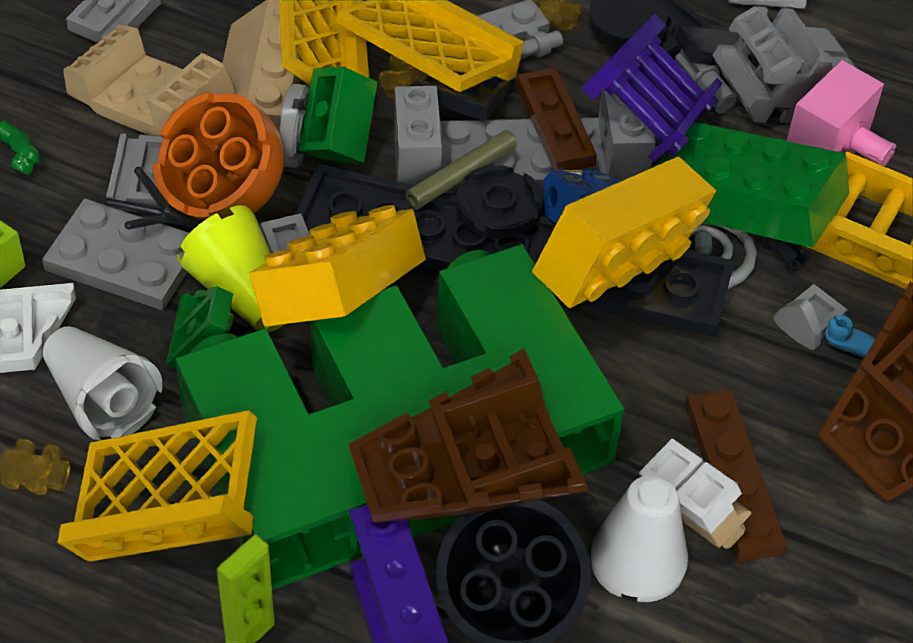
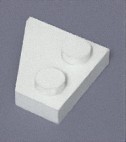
M73 283L0 290V373L36 369L43 357L45 342L52 333L59 329L76 300Z

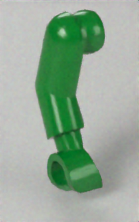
M6 120L0 121V141L10 146L16 152L10 161V166L26 175H30L35 163H39L40 160L37 148L26 133Z

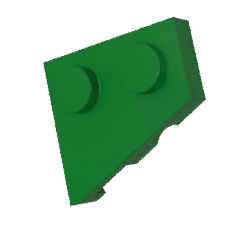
M215 286L207 291H196L194 297L187 293L180 297L166 361L167 367L177 371L175 358L189 354L199 342L210 336L229 332L234 319V315L230 313L233 293Z

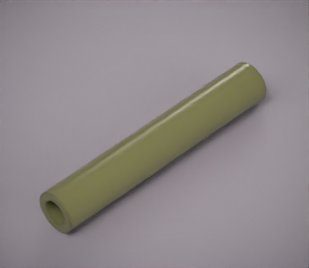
M504 130L407 190L405 193L407 201L414 209L421 208L464 181L465 177L472 171L486 167L517 147L514 136L508 130Z

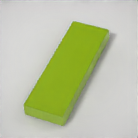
M254 535L217 568L226 643H256L274 626L269 546L257 535Z

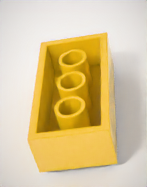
M678 156L572 202L564 208L532 273L568 308L586 300L593 302L606 290L614 286L621 288L634 276L642 272L649 274L668 259L672 261L679 259L691 245V241L688 238L693 230L709 215L710 209L707 206L717 190Z
M387 205L369 211V216L357 217L356 211L337 214L330 218L331 224L312 228L309 230L310 236L288 242L287 250L266 255L264 257L266 263L249 273L264 327L346 316L425 261L426 258L413 209L396 211L394 205Z

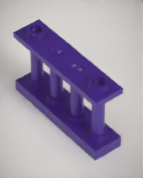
M656 14L581 88L592 100L604 90L610 96L614 93L660 140L648 155V158L653 163L665 152L669 157H672L687 143L689 139L686 137L685 132L698 115L702 117L717 103L718 99L714 94L723 84L716 78L703 90L659 45L662 41L657 35L666 24Z
M368 506L349 510V516L363 556V560L350 563V574L371 642L448 643L407 520L373 522Z

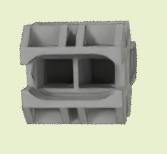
M754 6L735 17L728 28L731 33L741 35L736 44L718 45L713 58L718 69L754 122L765 123L774 108H777L780 113L779 121L781 123H791L796 104L841 60L855 68L857 67L848 58V55L829 29L806 27L792 8H781L773 23H771L767 16L769 11L767 7Z

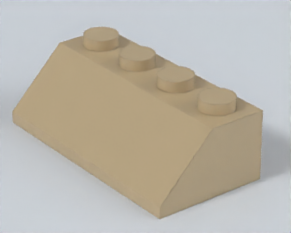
M265 0L231 24L222 63L226 66L236 93L262 109L271 118L279 131L288 88L291 83L301 84V79L281 66L279 0ZM296 51V58L302 61V59Z

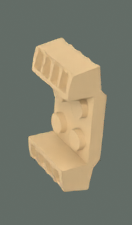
M117 25L112 32L104 36L95 46L90 47V50L79 56L70 66L63 69L67 94L88 104L96 114L150 136H159L171 115L193 97L206 92H211L214 95L236 93L226 66L223 63L201 53L184 69L152 58L145 54L139 30L127 25Z

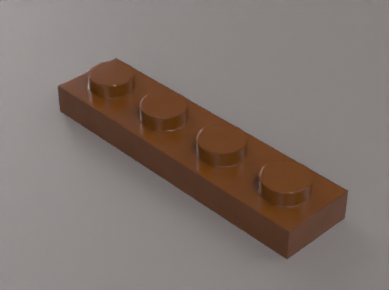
M732 390L687 395L685 408L703 462H707L737 483L742 494L735 501L752 512L743 522L746 528L745 533L732 545L736 561L743 562L782 556L787 545Z

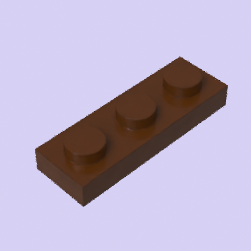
M557 68L517 74L516 87L553 170H578L596 166L597 153Z

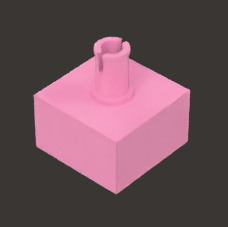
M841 60L796 104L787 141L846 153L847 151L855 154L857 152L872 162L885 166L894 154L896 144L870 131L884 83Z

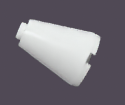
M71 326L56 330L45 342L43 358L78 425L88 436L101 441L100 437L110 436L111 438L130 435L139 430L150 419L156 409L152 401L156 390L161 393L163 383L159 370L148 359Z
M648 475L636 479L630 485L595 534L591 546V567L597 580L610 593L619 597L622 594L638 597V602H653L667 597L679 587L687 570L688 552L679 498L675 487L662 477Z

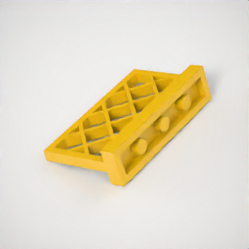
M279 0L281 66L308 85H311L313 69L346 67L369 78L366 39L336 23L338 11L361 3L363 0ZM296 51L299 54L302 61L296 58Z
M366 0L338 11L336 16L337 24L458 92L464 91L494 76L507 82L517 75L524 41L448 0ZM453 71H456V72H465V74H463V75L460 76V75H458L457 73H455V72H453Z
M247 410L91 442L89 444L74 522L61 524L57 543L86 561L92 562L251 535L254 516L243 508L257 416ZM237 430L235 442L222 454L216 446L230 431ZM198 438L201 442L181 462L176 453L189 439ZM158 446L160 451L141 469L136 462L150 447ZM211 452L217 461L198 481L192 472ZM119 454L121 458L103 477L101 473L104 457ZM171 461L176 469L157 488L152 480ZM131 469L136 477L117 495L113 487ZM228 471L231 474L228 494L212 497L209 491ZM187 480L193 488L179 503L171 504L168 499ZM146 487L152 496L139 510L131 512L128 506ZM107 495L112 503L98 518H93L95 507Z

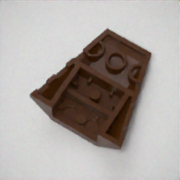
M911 281L817 436L885 504L913 489V283Z
M525 348L511 355V363L493 373L490 368H487L472 376L473 384L458 393L449 396L446 392H443L428 400L430 408L416 416L411 417L405 413L348 444L373 522L430 519L476 513L588 491L587 483L571 449L567 448L564 450L545 408L540 382Z

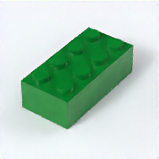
M693 122L685 132L686 137L689 139L687 143L672 157L665 153L656 165L658 166L679 156L717 190L707 206L710 209V213L703 222L810 248L815 246L850 194L846 153L705 123Z

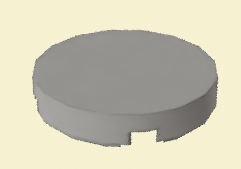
M291 83L284 100L279 129L284 147V167L298 168L305 156L304 153H298L308 102L307 94L310 91L308 85Z

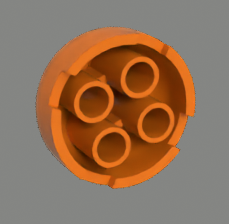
M206 92L193 97L171 115L159 134L164 139L160 147L158 163H153V175L156 186L171 206L196 220L203 222L218 213L221 219L233 215V212L230 210L231 207L239 205L249 207L254 214L268 202L278 187L284 167V147L280 133L271 118L242 95L237 93L214 95L211 92Z

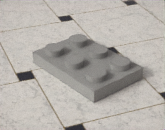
M84 198L43 257V266L47 272L164 310L187 274V271L177 261V255H184L180 245L189 233L161 223L127 230L124 227L125 222L143 217Z

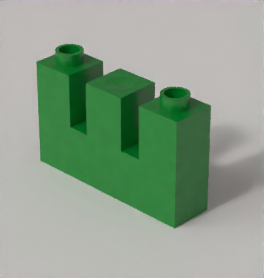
M523 244L494 254H490L485 250L470 251L456 258L447 269L439 271L436 328L456 362L454 365L442 367L397 285L381 290V292L346 316L310 321L312 370L331 407L309 415L266 328L241 337L228 333L216 334L199 342L189 354L175 358L182 412L187 423L247 410L257 416L243 508L254 516L251 535L241 536L238 539L242 546L252 536L257 535L268 544L272 590L363 557L349 516V510L368 505L348 444L405 413L411 417L416 416L430 408L428 400L443 392H446L449 396L458 393L473 384L472 376L487 368H490L493 373L511 363V355L524 348L539 379L545 408L564 450L567 448L571 449L582 475L614 463L624 407L552 291L532 273L535 264ZM237 430L230 431L216 446L222 454L235 442ZM194 438L196 445H198L201 441L198 438ZM211 452L204 459L208 470L217 461ZM228 471L215 484L219 496L228 494L231 475ZM461 515L407 520V523L414 538L454 523Z

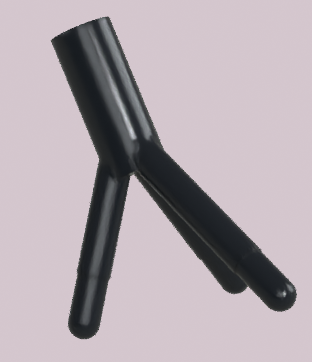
M136 167L134 173L160 208L107 198L104 201L108 207L149 215L148 217L125 222L124 227L127 230L165 222L192 231L202 223L172 207L141 167Z

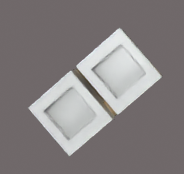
M671 439L639 472L641 477L653 475L668 480L678 493L682 521L716 547L720 548L722 546L728 549L745 533L746 528L743 522L752 512L735 501L742 494L737 483L707 462L704 463L700 457L674 439Z

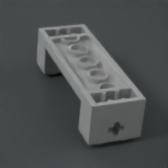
M437 86L395 87L394 143L397 182L415 186L504 130L512 133L517 147L488 166L504 165L514 168V173L522 176L526 173L535 180L541 191H544V178L549 172L553 171V167L531 119L440 121ZM604 90L601 95L598 118H580L597 153L596 166L578 170H596L623 181L651 169L652 161L648 158V155L655 148V136L614 93L610 96ZM465 180L445 193H457L459 185L461 187Z

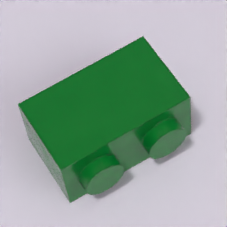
M346 67L313 69L299 151L333 164L364 163L378 82Z

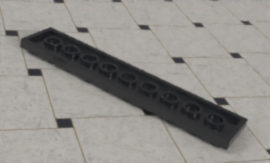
M318 164L295 215L302 214L309 231L317 226L331 224L330 218L344 212L356 211L357 217L369 216L368 212L373 209L387 205H394L396 211L413 209L426 258L418 266L436 271L447 269L456 258L470 251L485 250L490 254H494L523 244L534 264H536L556 226L548 217L540 215L537 224L527 233L520 234L519 236L505 239L481 236L467 228L459 218L456 195L443 193L421 208L414 209L407 201L405 195L406 191L412 188L413 185L323 164ZM687 250L679 259L675 261L668 259L651 273L646 274L642 272L634 276L625 286L621 288L614 286L606 290L595 301L590 302L586 300L577 305L716 337L734 260Z

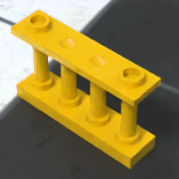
M846 151L850 194L815 246L810 249L906 289L910 281L913 283V239L910 245L887 236L886 233L898 211L913 217V178ZM859 195L882 204L870 228L846 218Z

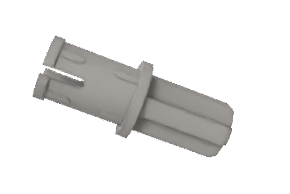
M681 49L680 53L676 55L675 61L703 90L716 78L723 83L714 94L718 99L717 103L713 106L715 111L723 114L732 109L737 103V95L721 79L719 69L709 64L691 63Z

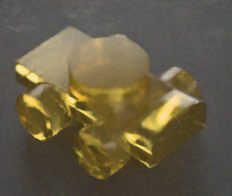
M532 0L540 3L539 9L547 20L553 21L560 30L571 29L578 21L576 17L580 15L581 7L577 2L564 3L567 0Z
M391 55L389 65L392 70L381 71L379 81L385 87L384 90L387 96L395 99V87L411 86L412 82L421 75V70Z
M19 439L14 450H4L0 459V482L3 486L17 489L21 483L25 488L38 495H45L48 488L62 491L65 487L70 473V464L68 461L61 460L63 455L61 448L49 444L45 446L41 456L34 455L35 444L27 439Z

